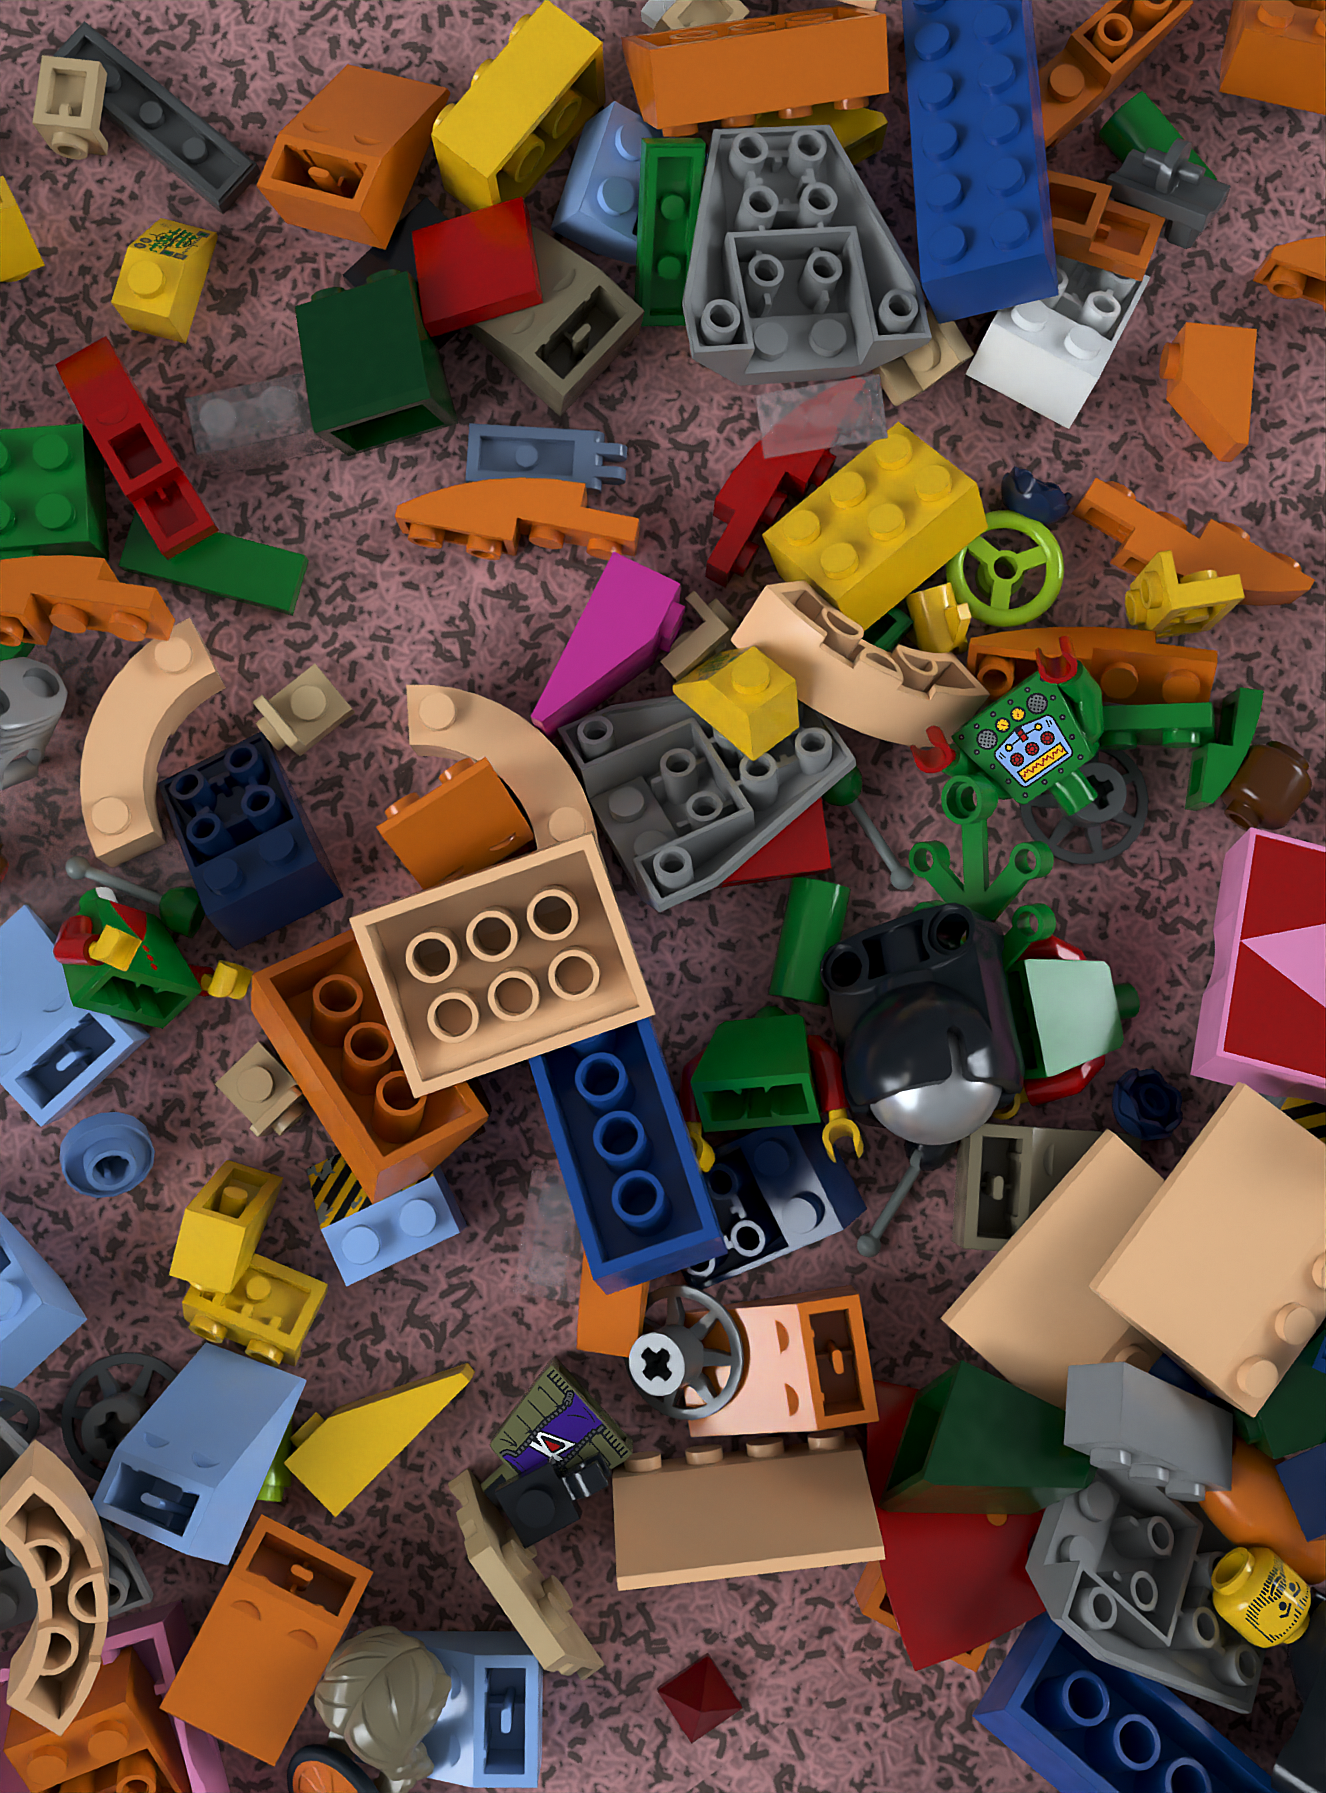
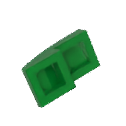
M1240 687L1223 698L1217 744L1207 743L1192 752L1185 810L1198 811L1213 804L1237 773L1255 734L1261 712L1263 690Z

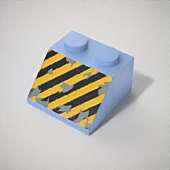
M341 1153L307 1168L320 1229L346 1287L446 1240L467 1227L440 1165L424 1178L375 1204H372Z

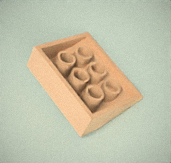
M594 830L361 911L349 918L414 1099L656 1014Z
M1237 1082L1088 1287L1202 1387L1253 1418L1326 1318V1144L1248 1085Z
M1106 1129L940 1319L1014 1386L1066 1411L1068 1366L1126 1362L1148 1373L1163 1352L1093 1292L1088 1285L1165 1180L1115 1133Z
M823 1430L808 1434V1443L784 1446L783 1439L780 1437H764L748 1441L746 1443L747 1450L722 1453L721 1445L704 1444L687 1448L685 1450L686 1457L661 1460V1453L656 1451L631 1454L624 1461L623 1465L613 1468L612 1476L618 1591L885 1560L884 1544L861 1448L855 1437L845 1438L844 1431Z

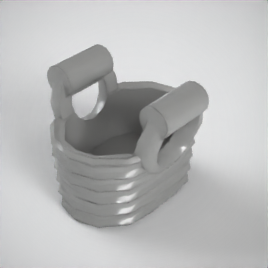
M26 657L0 661V791L33 779L38 775V766L44 758L46 746L49 744L56 724H58L64 710L68 694L61 677L47 664ZM29 750L27 755L14 759L20 753Z

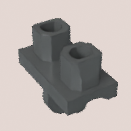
M1177 138L1167 153L1151 147L1147 149L1146 153L1132 149L1121 168L1115 174L1112 173L1107 179L1106 185L1112 186L1110 197L1114 198L1116 202L1168 219L1164 231L1167 242L1184 249L1191 248L1226 202L1231 186L1204 176L1206 168L1188 162L1192 143L1184 139Z

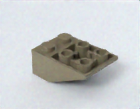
M531 224L543 303L465 328L561 417L639 335L645 311L601 269Z
M985 1122L975 1132L958 1140L952 1242L963 1249L1000 1251L1105 1131ZM1113 1132L1140 1156L1141 1139L1129 1133Z

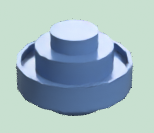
M108 1112L85 1118L71 1128L60 1145L59 1160L68 1185L77 1192L95 1198L114 1197L132 1190L147 1177L153 1167L155 1150L146 1126L137 1118L120 1112Z

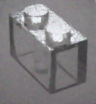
M303 372L185 398L197 456L213 477L327 452L325 440L317 436L313 430Z
M880 374L753 394L764 459L888 438Z
M536 1164L532 1168L513 1293L575 1302L579 1291L584 1246L560 1167Z

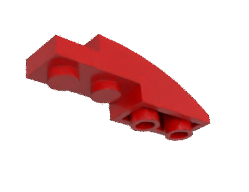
M107 336L55 364L73 403L123 493L132 502L161 554L169 560L218 532V527L168 444L165 434Z
M853 375L822 390L797 406L777 422L750 449L734 469L714 501L713 516L728 525L707 560L706 578L726 588L734 573L744 577L760 547L752 542L762 523L770 527L773 526L787 501L788 495L781 492V489L803 499L811 483L820 487L825 482L837 459L836 455L829 452L839 433L847 438L851 436L866 407L858 402L863 380Z

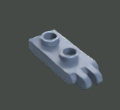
M469 423L465 481L469 483L487 479L518 477L558 479L585 483L587 495L601 494L602 484L622 485L626 482V469L617 466H603V462L626 461L628 447L619 443H604L605 434L594 430Z

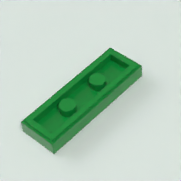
M642 138L634 294V301L645 311L641 327L686 326L682 300L704 181L706 143L702 138Z
M135 510L119 567L126 572L293 616L309 560L303 554L220 532L212 534L167 560L161 554L138 512Z

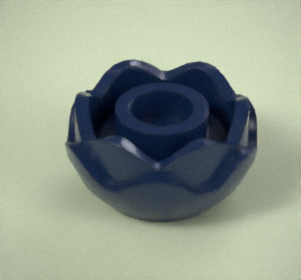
M1014 466L1010 473L1007 472L1001 482V495L1004 506L1025 517L1039 521L1044 526L1057 522L1070 510L1068 503L1072 497L1071 493L1067 492L1064 494L1057 484L1043 482L1034 478L1027 469L1019 470L1018 467Z
M1133 1068L1125 1072L1116 1082L1112 1093L1113 1113L1118 1124L1130 1135L1147 1141L1164 1140L1172 1136L1174 1130L1183 1120L1181 1093L1175 1087L1169 1085L1159 1071L1154 1069L1140 1071L1138 1068Z

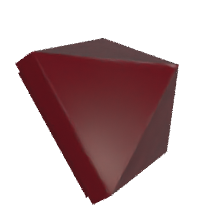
M706 1653L657 1688V1692L691 1744L743 1708L709 1653Z

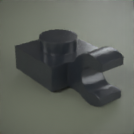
M600 1451L561 1472L554 1457L551 1456L499 1484L494 1493L524 1549L578 1521L583 1511L577 1499L586 1498L608 1486L609 1481L607 1478L612 1476V1472Z

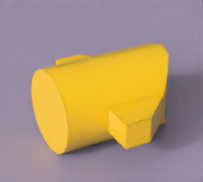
M951 582L909 594L905 597L910 618L914 621L913 628L906 634V637L920 651L962 654L968 650L966 633L971 620L968 603L957 605Z

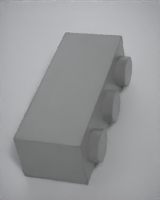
M1126 1362L1068 1366L1064 1445L1089 1455L1090 1464L1095 1467L1109 1470H1124L1129 1472L1128 1480L1148 1486H1162L1165 1488V1495L1172 1499L1204 1501L1205 1491H1231L1232 1413Z

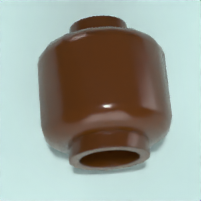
M1271 740L1266 745H1250L1237 773L1220 795L1223 802L1228 806L1224 811L1225 816L1233 824L1245 831H1248L1250 827L1268 830L1284 828L1310 794L1312 781L1307 773L1309 769L1308 762L1296 750L1278 741Z

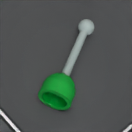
M856 765L825 792L821 798L831 805L849 807L890 869L892 885L900 890L908 889L914 882L912 870L901 866L858 801V796L862 789V774Z
M73 856L66 862V873L73 879L79 880L86 877L159 906V915L162 923L175 933L192 938L198 932L203 922L205 912L197 890L193 887L178 886L169 889L161 895L91 867L88 860L82 856Z

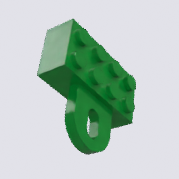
M83 423L1 429L0 560L58 555L96 557L109 560L104 458L88 429ZM21 642L19 646L0 644V661L27 657L36 644Z

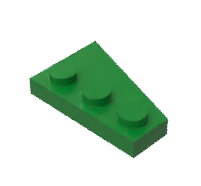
M1212 702L1103 706L1104 732L1098 740L1102 749L1128 750L1137 748V745L1192 748L1203 746L1207 743H1216V721Z

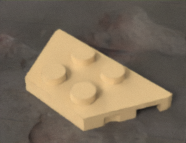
M469 1468L449 1481L450 1491L463 1506L456 1512L465 1537L464 1544L468 1559L543 1669L551 1672L558 1670L562 1675L566 1676L577 1672L580 1680H585L603 1667V1661L568 1612L573 1607V1604L564 1586L554 1575L545 1579L532 1560L537 1556L534 1544L524 1549L513 1526L509 1527L498 1509L486 1496L480 1483Z

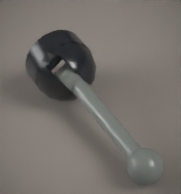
M905 1140L904 1147L910 1166L871 1231L859 1237L857 1249L862 1256L870 1258L879 1253L881 1249L880 1238L921 1171H934L945 1165L959 1145L958 1143L926 1145Z

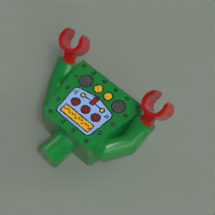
M1068 636L1059 637L1062 655L1056 658L1046 657L1042 650L1037 648L1035 655L1038 670L961 725L951 736L956 744H948L945 734L940 727L935 725L926 729L927 736L935 747L930 750H921L912 744L910 750L916 766L925 773L941 771L950 777L968 774L983 775L996 787L999 799L1007 800L1013 798L1021 805L1027 804L1048 789L1068 817L1090 804L1097 798L1098 793L1080 771L1079 767L1092 759L1100 747L1098 740L1104 732L1102 690L1081 661L1076 659L1072 639Z

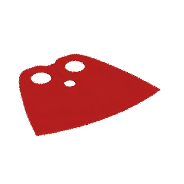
M873 1379L879 1421L869 1422L867 1426V1476L884 1544L885 1560H879L903 1644L914 1671H918L982 1646L1047 1611L1025 1569L1029 1558L1028 1543L1030 1538L1038 1532L1046 1507L1037 1511L1039 1513L1031 1515L1007 1514V1520L1001 1526L993 1525L988 1520L987 1514L888 1512L878 1507L915 1393L920 1389Z

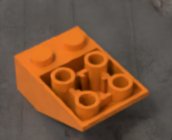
M1234 0L1221 58L1219 92L1326 115V0Z
M347 64L278 133L256 186L287 224L386 250L431 142L434 122L446 106L451 93L446 87Z
M486 756L476 763L470 757L455 763L438 777L442 785L421 798L417 792H413L397 800L384 812L388 819L376 826L381 836L423 890L516 858L537 845L534 832Z
M852 1285L723 1305L732 1316L740 1332L744 1351L743 1374L736 1393L720 1411L705 1418L688 1420L691 1437L818 1431L879 1421L860 1297ZM700 1308L685 1311L684 1327L691 1328L710 1310ZM718 1320L712 1331L702 1340L704 1348L720 1349L731 1353L728 1335ZM705 1366L702 1368L701 1372L709 1377L717 1396L727 1384L731 1366ZM688 1385L683 1387L686 1407L695 1408L707 1404L695 1389Z
M261 1514L159 1709L274 1767L330 1657L338 1645L373 1571Z
M132 1645L121 1649L120 1655L112 1663L103 1665L101 1657L99 1671L87 1698L61 1736L11 1707L3 1752L31 1793H193L185 1760L168 1713L159 1709L163 1701L161 1694H155V1682Z

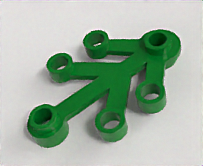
M958 775L952 777L945 784L942 790L941 804L945 815L954 823L961 825L964 884L949 868L950 853L945 844L937 840L915 844L909 853L911 870L918 877L925 878L944 901L932 900L921 902L914 907L912 913L943 904L958 903L996 921L1029 880L1042 878L1050 873L1054 863L1053 853L1050 847L1042 841L1017 844L1010 853L1008 865L990 885L987 819L993 814L998 805V792L990 780L983 775ZM974 791H975L976 796H977V805H976V806H975L974 801H973V793H974ZM927 851H930L933 858L931 868L926 861ZM1029 851L1033 852L1036 859L1034 870L1027 863ZM1043 903L1019 907L1013 914L1012 928L1004 935V949L1001 955L1008 990L1007 971L1032 942L1045 940L1055 931V915L1051 908ZM1031 913L1038 920V930L1036 932L1032 930L1029 923ZM969 929L966 930V941L969 936ZM962 940L960 941V947L964 944Z

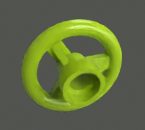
M1010 510L985 513L988 528L983 533L999 528L1014 529L1029 536L1038 546L1018 554L1010 550L998 551L979 535L946 563L947 583L951 582L958 605L968 603L971 617L997 627H1013L1026 624L1045 613L1054 603L1060 592L1064 578V560L1060 546L1049 529L1039 521ZM966 552L980 562L976 569L975 582L978 590L990 599L989 606L974 596L965 581L963 564ZM1046 564L1045 581L1036 597L1021 607L1009 609L1010 597L1023 584L1025 573L1028 570ZM994 565H1006L1010 569L1012 577L1010 579L998 577L994 571Z

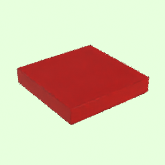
M522 196L412 231L423 325L430 337L543 303L530 215Z

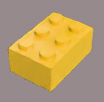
M544 0L532 15H523L513 27L508 44L494 60L489 58L478 67L472 78L469 90L456 105L450 103L444 107L434 122L431 137L444 189L473 212L521 196L525 199L580 134L585 123L594 117L599 108L606 103L603 42L549 0Z
M898 421L764 532L762 536L778 574L785 582L805 580L828 603L861 625L863 631H866L988 528L977 483Z

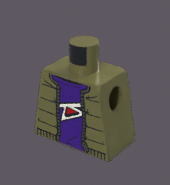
M554 1356L493 1435L490 1447L503 1461V1464L481 1484V1487L489 1500L499 1510L505 1512L494 1492L499 1484L551 1456L554 1457L561 1472L599 1451L603 1455L609 1469L612 1470L633 1453V1441L559 1359Z

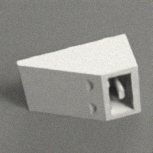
M1055 254L1059 295L998 310L966 375L1069 429L1098 381L1150 277L1144 275L1141 282Z

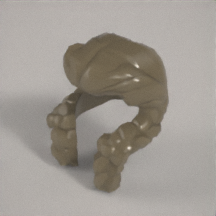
M383 1625L361 1632L354 1638L346 1640L334 1651L328 1662L325 1676L316 1687L313 1701L323 1722L331 1730L327 1740V1744L330 1747L339 1750L349 1758H352L355 1753L365 1763L381 1770L378 1778L374 1779V1785L379 1793H408L409 1789L416 1785L417 1780L420 1781L433 1773L434 1764L427 1755V1749L421 1741L437 1723L442 1709L446 1706L452 1682L451 1677L445 1673L443 1665L437 1656L428 1651L422 1641L416 1637L403 1634L394 1626Z

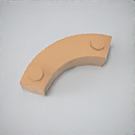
M805 580L766 585L730 639L737 648L755 646L796 680L797 699L814 710L863 734L908 747L912 744L916 745L918 749L922 747H935L929 741L926 729L933 725L942 729L948 744H951L953 742L951 736L961 725L973 717L990 695L952 652L931 653L898 644L891 653L862 639L864 635L862 626L828 603Z
M191 618L173 626L169 641L153 639L128 661L103 695L85 739L80 773L82 813L96 858L111 868L167 843L161 828L156 799L159 774L157 772V765L168 737L175 734L178 727L191 712L212 695L226 688Z
M406 685L409 745L418 756H436L458 761L470 757L474 763L486 756L503 785L517 798L526 811L534 831L537 850L593 830L600 847L591 808L580 782L558 749L536 727L505 706L475 693L435 685Z
M35 1439L0 1479V1540L13 1552L21 1563L32 1588L36 1589L38 1610L31 1629L20 1648L11 1658L6 1704L61 1736L79 1712L100 1668L109 1610V1556L99 1516L86 1490L73 1472L53 1452Z

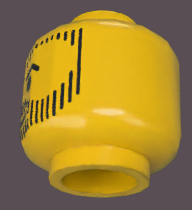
M1238 1547L1228 1552L1219 1561L1211 1576L1213 1605L1219 1615L1245 1639L1255 1646L1269 1648L1277 1646L1282 1642L1286 1644L1293 1643L1304 1634L1310 1621V1615L1308 1614L1311 1605L1310 1588L1304 1579L1277 1554L1265 1547H1252L1248 1549Z

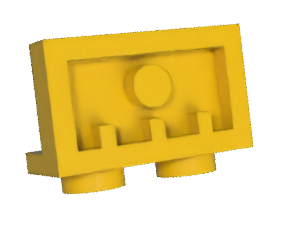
M1167 550L1157 552L1130 584L1131 590H1128L1125 594V610L1131 626L1138 625V630L1156 631V639L1209 631L1245 597L1240 574L1218 577L1217 571L1204 570L1182 577L1179 580V584L1172 552Z
M254 1253L249 1267L229 1294L220 1291H202L190 1285L182 1301L184 1319L190 1323L189 1329L203 1339L214 1343H222L224 1338L246 1346L245 1353L258 1362L272 1367H278L281 1362L296 1366L301 1356V1345L328 1292V1284Z

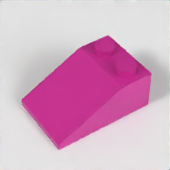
M613 551L530 716L534 727L549 741L559 735L558 728L581 719L653 665L660 650L670 653L671 646L680 636L685 623L684 620H681L686 607L680 604V583Z

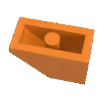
M1186 322L1171 343L1166 342L1162 350L1159 376L1161 379H1168L1166 400L1219 461L1232 462L1249 443L1257 329Z

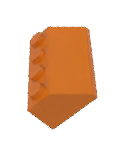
M849 4L621 37L622 50L642 119L656 129H662L664 137H681L696 134L699 132L698 123L720 120V126L723 128L745 127L756 123V114L777 111V117L781 119L806 117L813 114V105L833 102L834 109L838 110L858 109L869 105V96L889 93L886 14Z
M353 929L252 974V1013L372 1204L427 1176L488 1120V1113L466 1081L414 1099Z

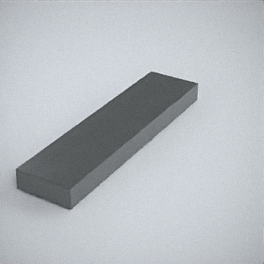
M85 21L53 55L54 57L100 61L107 72L102 115L222 214L230 208L261 173L257 163Z

